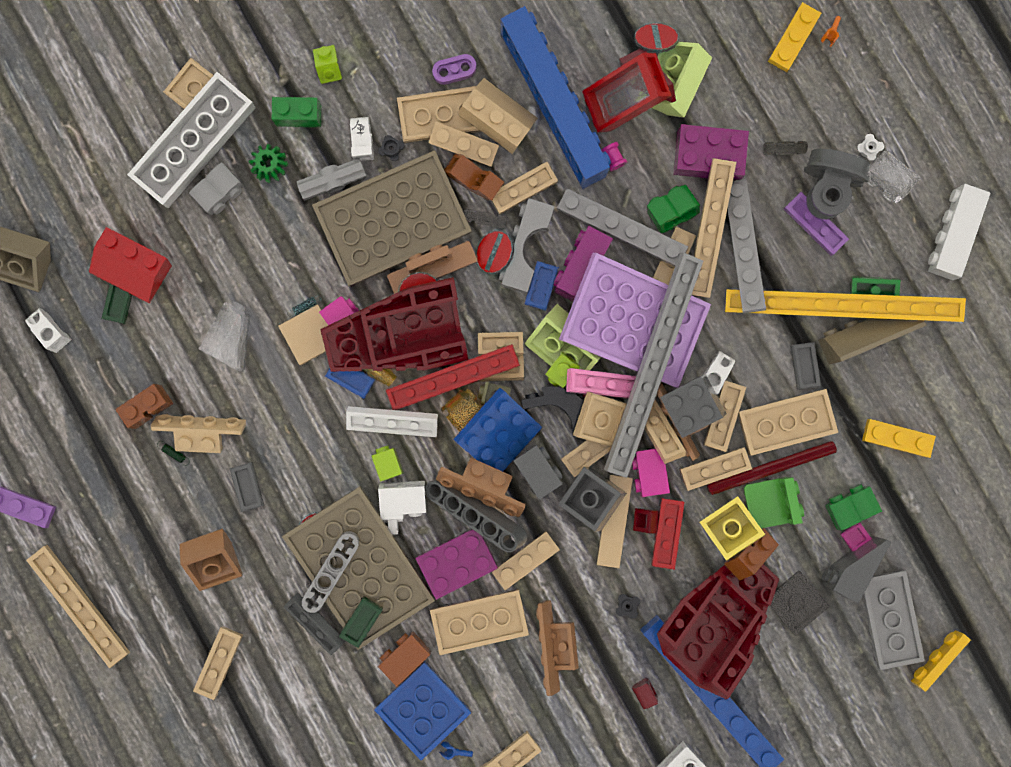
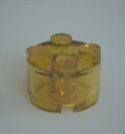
M467 389L465 392L460 390L440 409L442 413L445 410L449 413L446 418L460 432L481 407L475 402L477 397Z

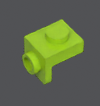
M335 45L313 49L315 68L320 83L324 84L341 80L342 75Z
M562 352L545 375L549 377L548 381L551 384L564 388L567 384V369H579L580 365Z

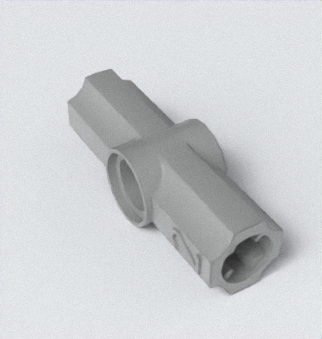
M358 158L339 166L330 165L319 170L318 174L296 182L300 194L305 201L324 193L338 192L344 189L345 185L364 179L367 176L361 160Z

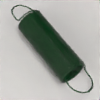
M167 443L160 449L179 463H183V460L187 458L179 451H175Z

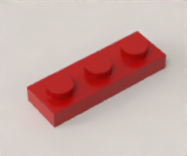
M661 498L651 566L675 570L684 501Z

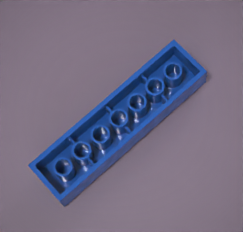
M524 6L501 18V36L581 188L584 189L606 178L611 161L605 151H601L599 147L600 140L596 132H591L588 126L590 124L588 116L584 111H580L578 107L579 100L575 92H570L567 86L569 82L563 71L560 72L557 68L558 60L555 54L548 51L546 47L548 42L544 33L538 32L535 26L537 21L532 12L528 13Z

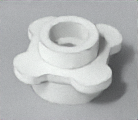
M867 134L865 140L857 146V151L869 161L875 160L877 153L884 149L883 142H878L873 134Z

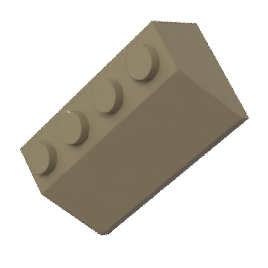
M0 227V280L39 292L51 261L50 242Z
M866 318V320L858 323L857 319L844 324L845 329L837 331L834 328L823 333L825 337L818 341L830 365L847 360L927 325L924 320Z

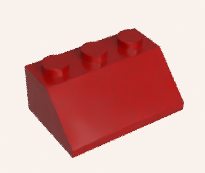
M106 227L94 246L89 273L150 304L172 265L166 257Z

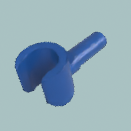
M446 741L441 743L448 750L439 753L447 760L458 755L473 756V751L456 749Z

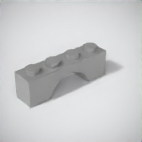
M528 198L527 204H522L519 213L522 221L520 226H515L512 238H516L514 246H511L512 251L507 268H502L499 276L503 288L528 294L534 270L524 259L523 247L526 241L534 234L547 232L554 211L553 205Z

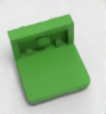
M793 477L777 478L744 486L747 510L760 528L787 523L793 525L803 523L804 509L802 504L798 502L797 495L800 491L798 483L794 481Z

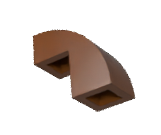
M454 154L444 169L448 177L487 200L492 201L504 184V181L494 173L483 171L463 154Z

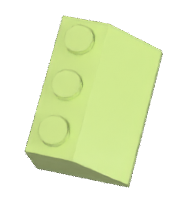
M675 42L674 45L661 49L657 58L662 71L673 83L676 101L671 103L664 100L652 108L669 116L685 117L712 57L699 43ZM641 91L637 101L640 102L650 95Z
M556 304L524 344L550 366L564 352L580 365L579 369L591 370L601 357L559 340L569 313Z

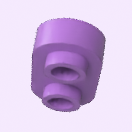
M468 54L440 60L433 66V77L437 83L442 85L471 78L476 73V61ZM464 65L470 67L467 71H463L461 68ZM442 71H447L448 75L442 77L440 73Z

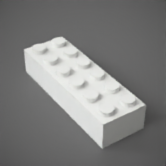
M216 72L127 175L162 205L169 208L256 107L250 99Z

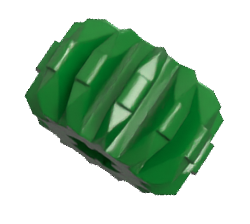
M268 143L265 150L262 146H258L260 152L258 154L256 152L251 153L255 159L249 160V164L254 166L250 171L252 174H257L256 178L260 181L265 178V181L270 183L272 177L279 181L278 174H286L282 169L288 166L287 161H284L286 154L284 152L280 153L281 149L278 146L272 149V146ZM267 160H270V164H271L270 167H267V166H266V165H267V163H266Z

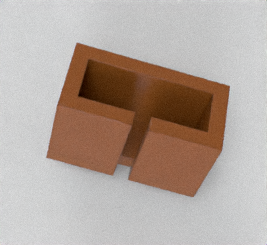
M152 384L115 410L128 429H137L152 419V415H158L174 403L162 385Z
M762 528L765 533L763 537L724 563L739 581L754 575L779 546L764 528Z
M414 631L409 635L404 633L396 641L398 646L393 651L388 649L379 658L381 662L378 668L396 687L425 661L432 652Z

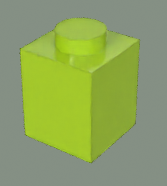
M387 445L375 450L377 454L371 457L380 482L404 474L395 448L389 449Z

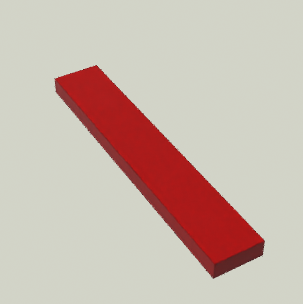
M511 344L387 389L386 393L392 410H399L521 365L515 348Z

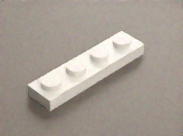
M347 407L346 430L437 437L438 414Z

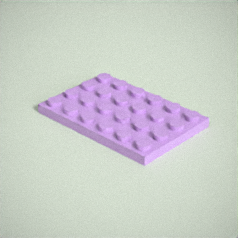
M592 253L559 340L638 372L668 285L598 253ZM691 296L661 382L675 388L679 387L711 304Z

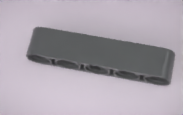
M436 479L426 485L425 494L432 502L503 551L513 552L527 541L526 531L495 508L485 505L474 497H467L461 491L452 487H445Z

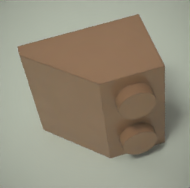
M223 529L179 544L180 565L199 591L242 576L232 542Z

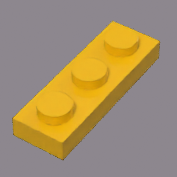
M802 2L768 62L788 72L819 19L821 12Z
M867 419L862 441L931 458L936 436Z
M956 630L949 633L944 638L943 645L930 654L929 661L915 671L911 682L926 692L971 640L965 634Z

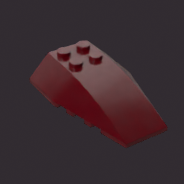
M454 277L408 287L320 329L330 371H362V369H373V371L396 369V371H406V368L428 370L469 360L456 304L458 297Z
M763 564L754 575L739 581L726 565H723L683 597L660 628L657 636L663 655L696 686L724 699H729L753 661V651L755 645L759 643L761 637L759 633L762 624H765L768 606L772 603L779 578Z

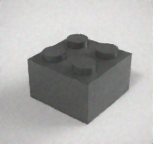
M706 374L660 397L682 438L722 419L727 414Z
M535 445L513 461L540 500L562 485L560 479L563 476L555 465L551 467L547 460L550 459V456L544 447L538 448Z
M583 467L558 505L597 532L602 531L627 493L591 467Z

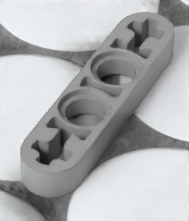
M346 531L337 540L304 594L302 606L307 612L315 613L325 603L359 546V537L356 533ZM350 537L353 539L354 547L350 545L344 554L341 552L345 545L343 539L348 540ZM338 556L342 558L343 565L340 568H334L330 564L332 557ZM321 576H327L331 580V585L329 587H321L318 579ZM317 590L320 592L316 600L318 605L314 603L313 606H310L309 599L307 598H313Z

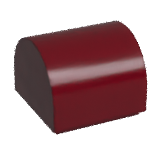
M635 508L633 531L657 534L659 511Z
M646 677L632 686V690L643 709H648L658 704V695L649 678Z

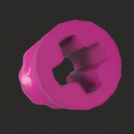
M614 142L601 150L602 152L605 151L610 158V172L628 163L618 149V142Z

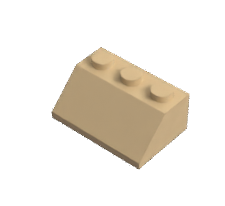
M485 78L474 88L458 113L511 154H513L538 119Z

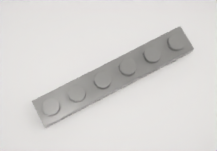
M747 179L736 180L732 182L727 209L744 314L765 311L766 305Z
M568 188L557 207L558 211L674 267L679 254L686 253L688 246Z

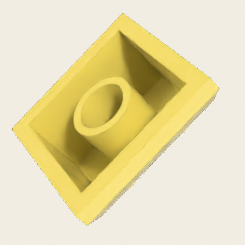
M738 496L700 521L701 526L726 561L765 535Z

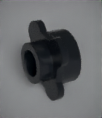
M387 135L384 137L382 147L378 149V152L381 156L389 157L391 161H397L400 151L404 149V143L392 138L391 135Z
M625 594L619 595L616 614L620 617L625 615L635 619L638 616L637 607L640 604V599L637 596L632 598Z

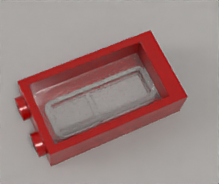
M641 53L582 91L585 104L589 109L597 133L611 132L672 96L656 53Z

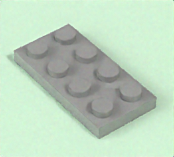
M899 570L874 575L863 594V601L877 668L883 670L925 662L907 572Z

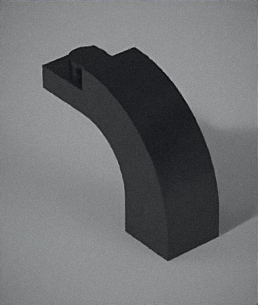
M554 386L542 387L543 396L539 397L538 393L525 395V399L521 400L523 409L547 405L562 409L570 420L572 434L574 433L584 403L575 393L566 392V389Z

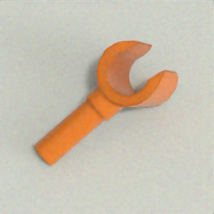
M836 16L832 27L821 38L822 43L825 39H828L831 42L830 47L839 37L837 27L841 20L840 16Z

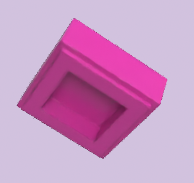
M860 522L840 534L851 551L857 550L872 539Z

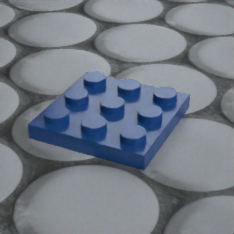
M499 388L453 440L476 460L503 472L542 429V426L504 390Z
M426 661L374 709L421 761L472 712Z

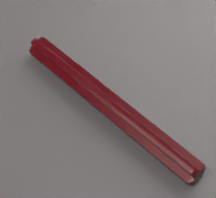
M830 441L707 484V489L711 495L834 454L837 452L835 443Z

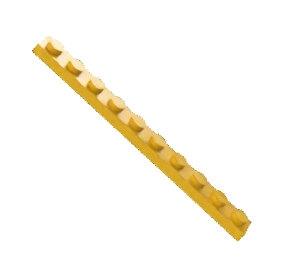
M726 289L725 312L743 313L740 290ZM763 291L766 310L751 312L761 314L964 322L966 298Z

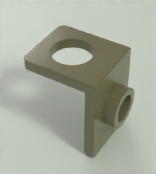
M486 381L485 386L480 385L478 399H482L481 404L485 405L495 390L501 388L510 396L511 388Z

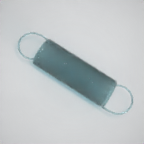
M311 297L293 307L294 313L299 315L316 305L315 297Z

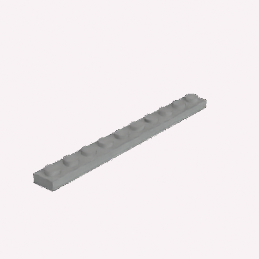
M679 254L604 470L607 472L628 477L703 264V260L689 254Z

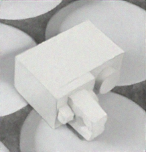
M425 481L379 484L380 517L385 523L388 522V528L393 535L398 534V522H403L404 514H408L410 517H418L422 513H426Z

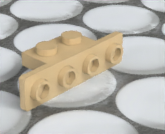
M162 414L155 417L151 424V430L173 432L175 451L221 453L223 449L221 434L241 435L246 426V420L235 417L224 419L213 416L203 418L191 415L171 416Z

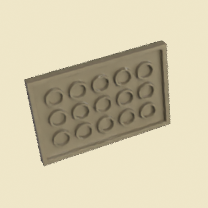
M435 150L312 204L348 287H352L408 262L409 257L415 254H426L434 246L446 245L472 233Z
M358 486L282 536L310 580L313 581L339 537L346 531H352L358 535L359 546L325 601L343 628L363 596L383 607L381 614L357 650L435 601L434 596L361 486ZM350 537L348 540L343 539L345 545L341 552L344 554L350 545L354 547L353 539ZM334 556L330 559V564L334 568H340L343 565V560L338 556ZM321 576L318 579V583L321 587H329L331 580L327 576Z

